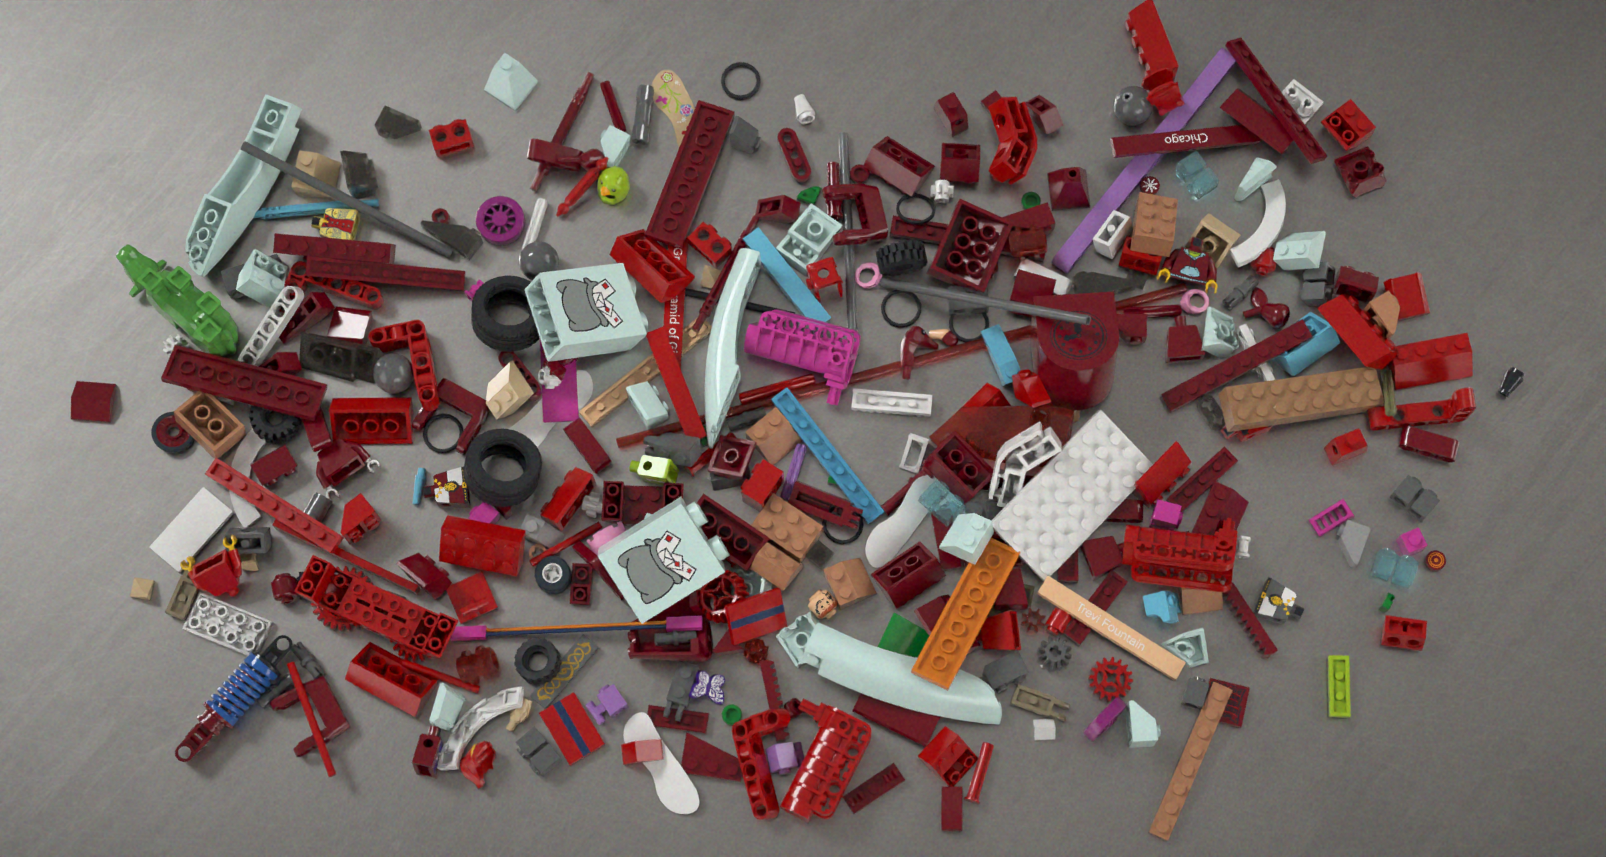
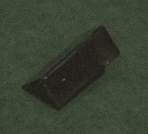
M301 332L299 356L301 368L351 382L359 379L375 384L373 369L376 362L384 355L380 348Z

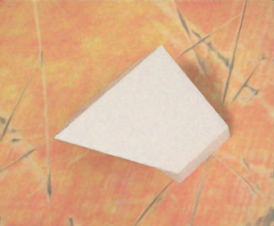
M910 433L899 467L917 474L921 471V467L924 466L922 462L938 446L927 438Z

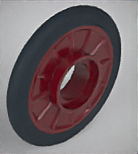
M174 412L162 414L153 423L151 429L152 439L156 446L163 451L180 452L188 448L194 440L176 422ZM175 427L179 429V434L176 436L168 434L170 428Z

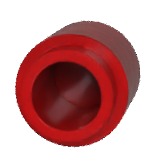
M1055 607L1045 623L1047 626L1046 630L1055 636L1058 634L1062 635L1072 619L1071 615Z

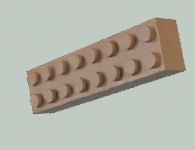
M1370 367L1225 387L1218 394L1227 432L1367 412L1370 408L1380 407L1385 404L1377 371L1375 368Z

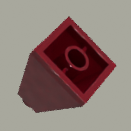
M1070 167L1047 173L1051 211L1090 208L1085 169Z

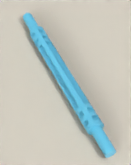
M378 199L361 200L371 207H379ZM340 201L265 207L256 211L253 218L273 219L325 214L328 208H354Z

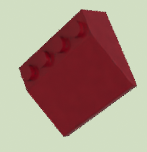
M959 199L926 274L947 283L984 293L1014 222Z

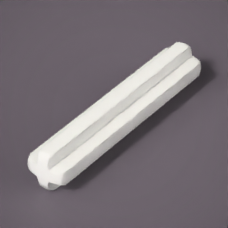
M539 198L537 200L522 250L527 244L537 240L548 206L546 199Z

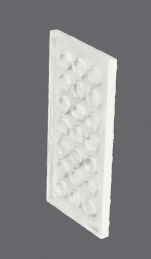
M1098 410L1062 447V451L1055 454L993 518V529L1016 552H1020L1019 557L1044 581L1047 576L1051 577L1135 489V483L1153 464L1102 410Z

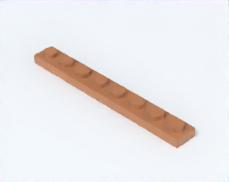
M1216 682L1212 683L1148 833L1166 841L1169 840L1232 689Z

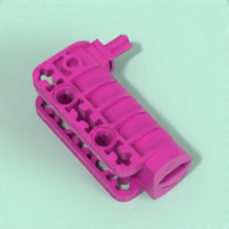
M776 309L764 312L759 322L749 324L744 341V352L824 374V378H828L826 385L830 386L826 403L838 405L841 390L847 388L848 381L851 378L861 336L858 331ZM790 321L793 322V328L790 326ZM807 325H809V329H808V328H805V329H804L805 332L802 331V329H803L804 327H806ZM828 331L831 333V338L827 335Z

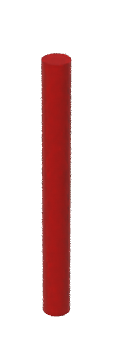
M599 521L531 558L529 560L530 564L534 567L543 558L553 556L602 529V525Z
M406 659L403 660L401 665L407 669L477 694L481 687Z

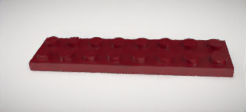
M698 100L645 232L646 238L682 249L735 116V111Z
M178 345L174 346L161 376L162 382L311 421H315L327 391V384Z

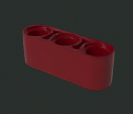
M530 139L527 159L579 172L581 169L579 162H560L557 159L568 156L579 157L583 151L540 139Z
M501 351L498 360L502 369L507 365L503 363L507 357L513 358V362L518 370L525 373L524 379L528 385L537 388L536 392L528 400H538L542 395L538 381L514 352Z
M320 406L315 421L302 418L314 452L333 445L325 416Z
M580 418L563 428L568 438L595 474L612 463L607 453Z
M1404 426L1398 447L1409 452L1452 463L1455 462L1460 442L1453 438Z
M1124 499L1103 522L1142 523L1144 502L1142 500Z

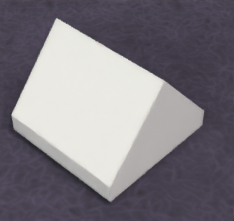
M1054 719L1033 720L1035 741L1055 739Z

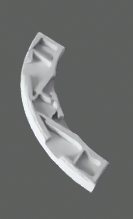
M1279 179L1261 185L1266 210L1259 228L1245 242L1230 249V254L1237 267H1241L1258 258L1262 252L1274 243L1282 229L1286 201Z
M253 428L239 445L231 466L250 479L253 470L250 464L255 461L267 444L264 438L260 439L255 434ZM230 491L234 511L243 527H251L262 518L254 505Z
M520 686L497 692V695L483 699L467 711L451 730L452 734L448 738L447 743H444L437 768L439 770L459 769L460 760L468 742L486 722L506 711L522 708L524 688Z

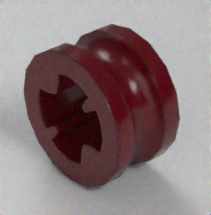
M442 208L433 211L431 217L434 225L439 228L446 227L450 222L448 212ZM443 214L445 220L441 219L438 222L437 216L440 217Z
M792 698L784 704V709L789 712L792 719L804 713L798 709L801 702L797 698Z

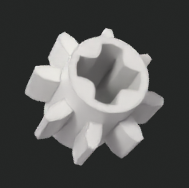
M937 180L935 185H931L930 197H935V202L947 203L949 198H953L954 186H949V181Z
M179 334L176 335V338L169 335V338L163 341L165 344L163 352L170 357L175 345L186 347L188 342Z
M547 366L542 367L538 373L539 382L545 385V389H554L562 381L554 375H549L550 370Z
M591 492V496L585 495L582 510L586 511L587 516L596 518L597 513L602 514L603 499H601L600 493Z

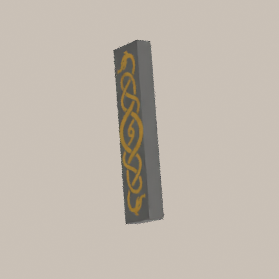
M582 634L561 659V669L558 671L557 676L549 683L539 684L530 697L544 709L548 708L599 647Z

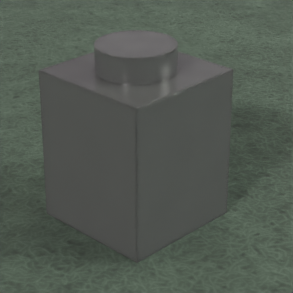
M1195 676L1189 678L1181 704L1201 710L1209 688V684L1205 683L1206 680Z

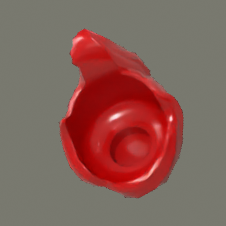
M483 741L473 745L466 756L460 760L461 773L465 778L473 782L478 789L482 788L485 784L484 774L489 769H493L496 752L490 741Z

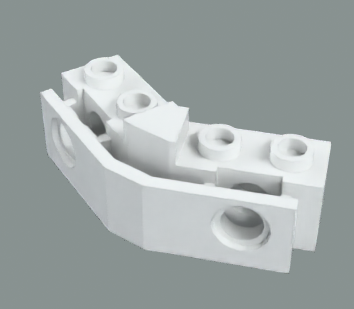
M1038 422L1006 441L997 453L989 488V499H993V496L998 497L997 506L1005 507L1022 490L1025 474L1028 470L1062 451L1061 441L1051 426L1043 431L1041 422ZM1006 457L1004 470L1000 469L1001 462ZM1001 477L1004 479L1002 488L998 489Z

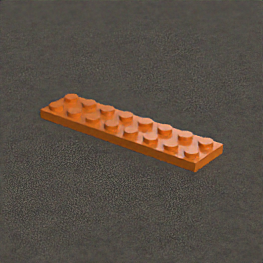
M991 538L976 564L968 563L917 658L911 673L947 691L949 690L1010 575L1020 552H1016L1012 547Z

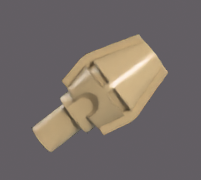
M523 697L522 708L510 711L511 720L506 727L507 730L513 732L517 724L523 723L526 720L532 705L529 699Z

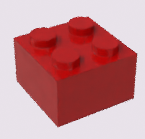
M764 459L761 463L757 462L751 472L753 475L749 480L746 479L740 488L742 490L743 502L761 512L773 493L776 495L784 482V472Z

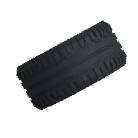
M506 275L490 279L479 287L472 300L471 324L474 333L481 342L495 350L515 352L529 348L539 340L540 336L525 293V288L531 281L518 276ZM514 302L527 309L530 316L520 324L503 325L492 319L488 312L496 304Z
M504 428L488 430L477 436L467 450L463 469L464 481L471 493L484 503L497 507L518 505L526 501L535 491L541 474L542 458L537 446L526 435ZM503 454L511 456L519 462L523 468V474L512 481L497 480L486 473L482 467V462L492 455Z

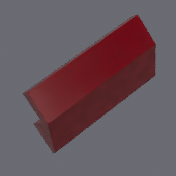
M1236 89L1220 106L1223 111L1281 154H1284L1294 142L1278 118L1241 89Z
M862 693L852 710L925 747L941 718L940 716L897 706Z

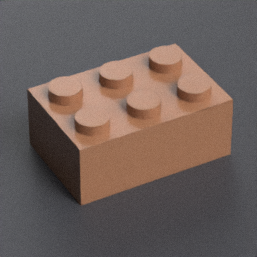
M1139 192L1135 206L1130 250L1164 257L1170 256L1174 243L1178 199Z
M198 391L173 411L176 422L214 459L220 458L246 436L245 426L211 394Z
M774 493L751 524V526L768 536L771 544L800 563L803 562L823 533V526Z

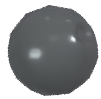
M1128 86L1122 89L1114 99L1113 108L1116 117L1124 124L1130 126L1145 122L1153 112V105L1146 99L1148 92L1139 86Z
M535 241L529 243L520 252V270L530 280H534L539 273L557 271L558 254L546 242Z
M398 353L383 355L376 362L373 369L376 385L381 390L391 394L405 391L414 379L412 363L407 357Z

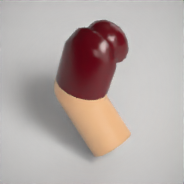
M949 329L929 331V337L932 340L940 339L951 347L958 343V338Z

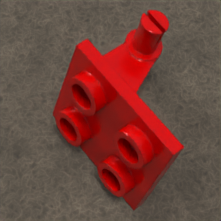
M482 571L454 583L446 589L461 624L498 608Z

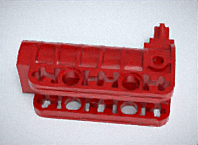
M1232 518L1223 520L1222 529L1219 528V532L1215 531L1214 535L1126 524L1122 564L1132 565L1131 577L1136 582L1227 592L1231 589L1238 532V530H1234L1235 521H1231ZM1163 572L1166 576H1157L1156 573ZM1204 577L1207 581H1198L1197 578Z
M803 698L798 709L813 716V722L818 724L819 730L780 808L790 815L809 823L812 815L824 820L832 818L871 741L872 731L869 724L840 709L822 702L818 706ZM862 732H866V735H863V736L861 737V739H860L861 744H860V743L858 742V739H859L858 735L861 734ZM855 749L858 751V754L851 756L848 754V751ZM846 761L848 763V770L843 773V780H840V770H844ZM832 786L840 788L837 793H832L829 789ZM828 798L830 800L829 809L822 811L821 809L826 806L828 802L826 799Z

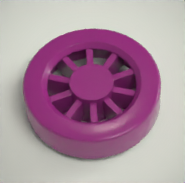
M495 196L483 202L476 213V226L482 238L494 245H507L517 240L522 234L525 227V216L521 206L515 200L506 196ZM500 205V210L496 212L493 206ZM504 205L509 207L505 212H503ZM491 209L494 214L490 215L486 212Z
M1120 697L1115 698L1089 724L1083 734L1091 742L1095 741L1117 721V718L1127 708V704Z

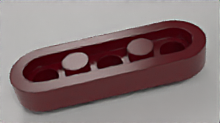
M783 128L777 136L778 144L792 177L797 182H806L811 177V167L800 141L793 129ZM788 137L791 140L789 142H785L784 139ZM793 154H796L798 156L795 159L791 158ZM804 171L805 174L801 176L798 172Z

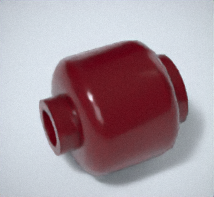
M290 573L275 576V579L271 582L274 600L281 601L282 604L294 602L293 599L299 595L294 592L298 585L296 577L291 576Z

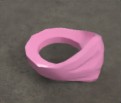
M872 262L862 264L855 272V281L862 288L876 286L883 277V274L879 272L878 264ZM866 268H873L875 275L868 283H862L859 279L861 271Z
M1191 289L1181 297L1180 305L1186 313L1200 314L1209 306V298L1204 291ZM1193 294H1200L1204 299V306L1201 308L1192 306L1190 297Z

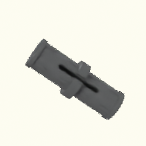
M1249 275L1242 284L1235 286L1234 291L1223 299V304L1229 303L1226 307L1231 310L1259 284L1258 280L1256 279L1250 284L1255 277Z
M764 406L749 412L744 411L742 412L743 414L726 419L729 430L732 431L746 425L747 427L751 426L752 423L761 420L766 415Z
M673 630L668 633H655V646H678L683 643H691V639L696 638V631Z
M301 641L297 642L298 646L294 644L291 651L301 661L300 665L306 668L314 679L319 678L318 676L322 677L325 671L315 661L316 657L307 651Z
M287 673L277 683L271 684L270 688L256 699L262 708L266 709L272 700L283 695L286 690L294 685L291 675Z

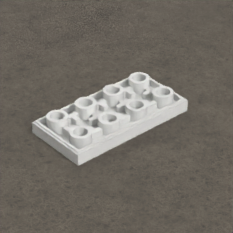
M203 487L149 548L181 573L183 571L180 566L181 561L185 560L188 564L189 562L186 558L188 556L194 558L234 512Z
M199 592L182 629L248 656L252 649L260 653L273 626V622Z

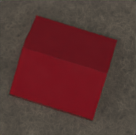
M76 381L71 395V420L111 423L116 384Z
M720 435L707 471L727 479H743L756 447V441Z

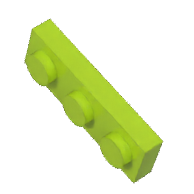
M1328 655L1329 717L1349 718L1351 717L1349 656Z

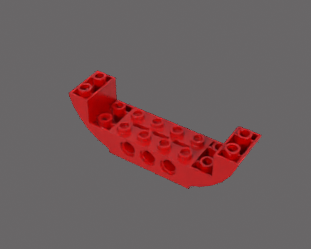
M312 555L294 591L305 599L345 620L409 649L435 658H441L459 620L441 612L437 614L339 570L330 562Z

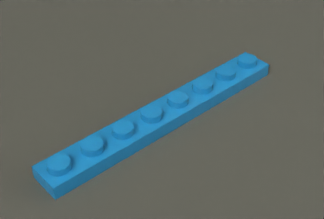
M786 387L771 399L773 404L789 421L795 432L848 500L853 502V506L863 509V513L860 515L869 525L884 514L881 506L791 391Z

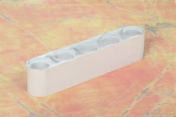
M294 286L283 288L242 350L238 361L247 363V358L250 355L253 359L251 365H261L303 301L304 292L301 288ZM292 290H294L295 292V298L293 300H291L289 297V294ZM281 307H283L285 310V313L282 317L279 315V309ZM270 323L274 325V330L272 333H270L268 330V326ZM260 339L263 341L261 349L258 348V341Z

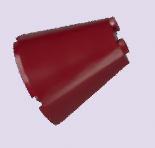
M695 590L647 620L664 621L667 617L702 616V630H695L696 638L691 639V643H683L678 646L663 645L656 647L654 634L668 633L666 629L628 631V639L631 643L628 648L629 658L700 662L711 659L713 650L710 621L706 619V616L701 611L699 591ZM636 619L632 622H640V620Z

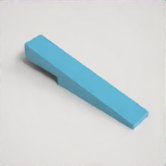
M759 227L743 238L749 249L760 252L762 266L802 316L828 322L831 319V316Z

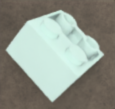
M254 249L239 274L236 290L270 307L284 288L288 267Z

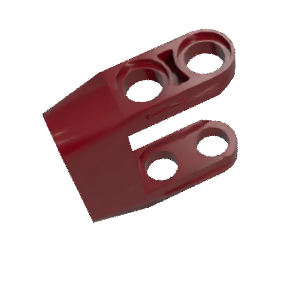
M858 183L829 185L822 188L823 197L829 201L855 199L862 229L843 230L833 235L834 245L869 244L885 240L888 237V226L878 187Z
M442 378L437 384L439 405L443 402L471 417L457 440L456 452L465 455L470 444L483 427L490 409L485 399L446 378ZM421 407L412 422V427L418 431L424 428L437 408L433 411H426Z
M324 676L303 683L307 696L311 697L326 728L321 730L326 744L350 728V724ZM296 688L270 702L272 710H285L300 702ZM311 735L297 744L293 749L296 757L304 756L318 748L314 736Z

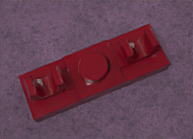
M892 763L844 795L843 799L852 813L856 814L904 782L905 779L896 765Z

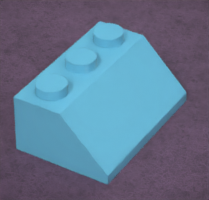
M1309 312L1300 319L1304 320L1312 338L1274 358L1280 367L1292 376L1302 372L1307 366L1316 362L1321 356L1340 344L1336 331L1329 322L1312 312Z

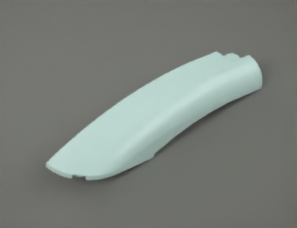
M265 94L244 141L285 162L299 131L295 125L302 109L292 103ZM242 150L238 151L220 180L208 194H204L189 229L185 252L189 256L188 264L195 273L204 277L227 253L253 219L256 211L259 210L281 170Z
M747 248L739 250L716 308L708 343L704 401L706 431L710 449L714 447L741 380L740 368L737 365L741 323L748 298L762 266L760 252Z
M819 622L816 624L804 650L805 653L802 661L818 668L819 675L862 694L907 709L940 717L977 723L1000 724L1002 706L1001 702H998L994 695L995 691L980 678L959 669L947 691L911 673L917 658L872 646Z

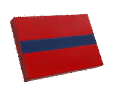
M774 588L724 605L731 644L733 645L788 627L780 588Z
M574 692L539 712L570 766L605 745Z

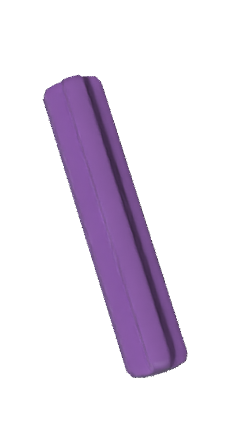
M803 444L796 445L780 498L788 501L803 463L807 447Z

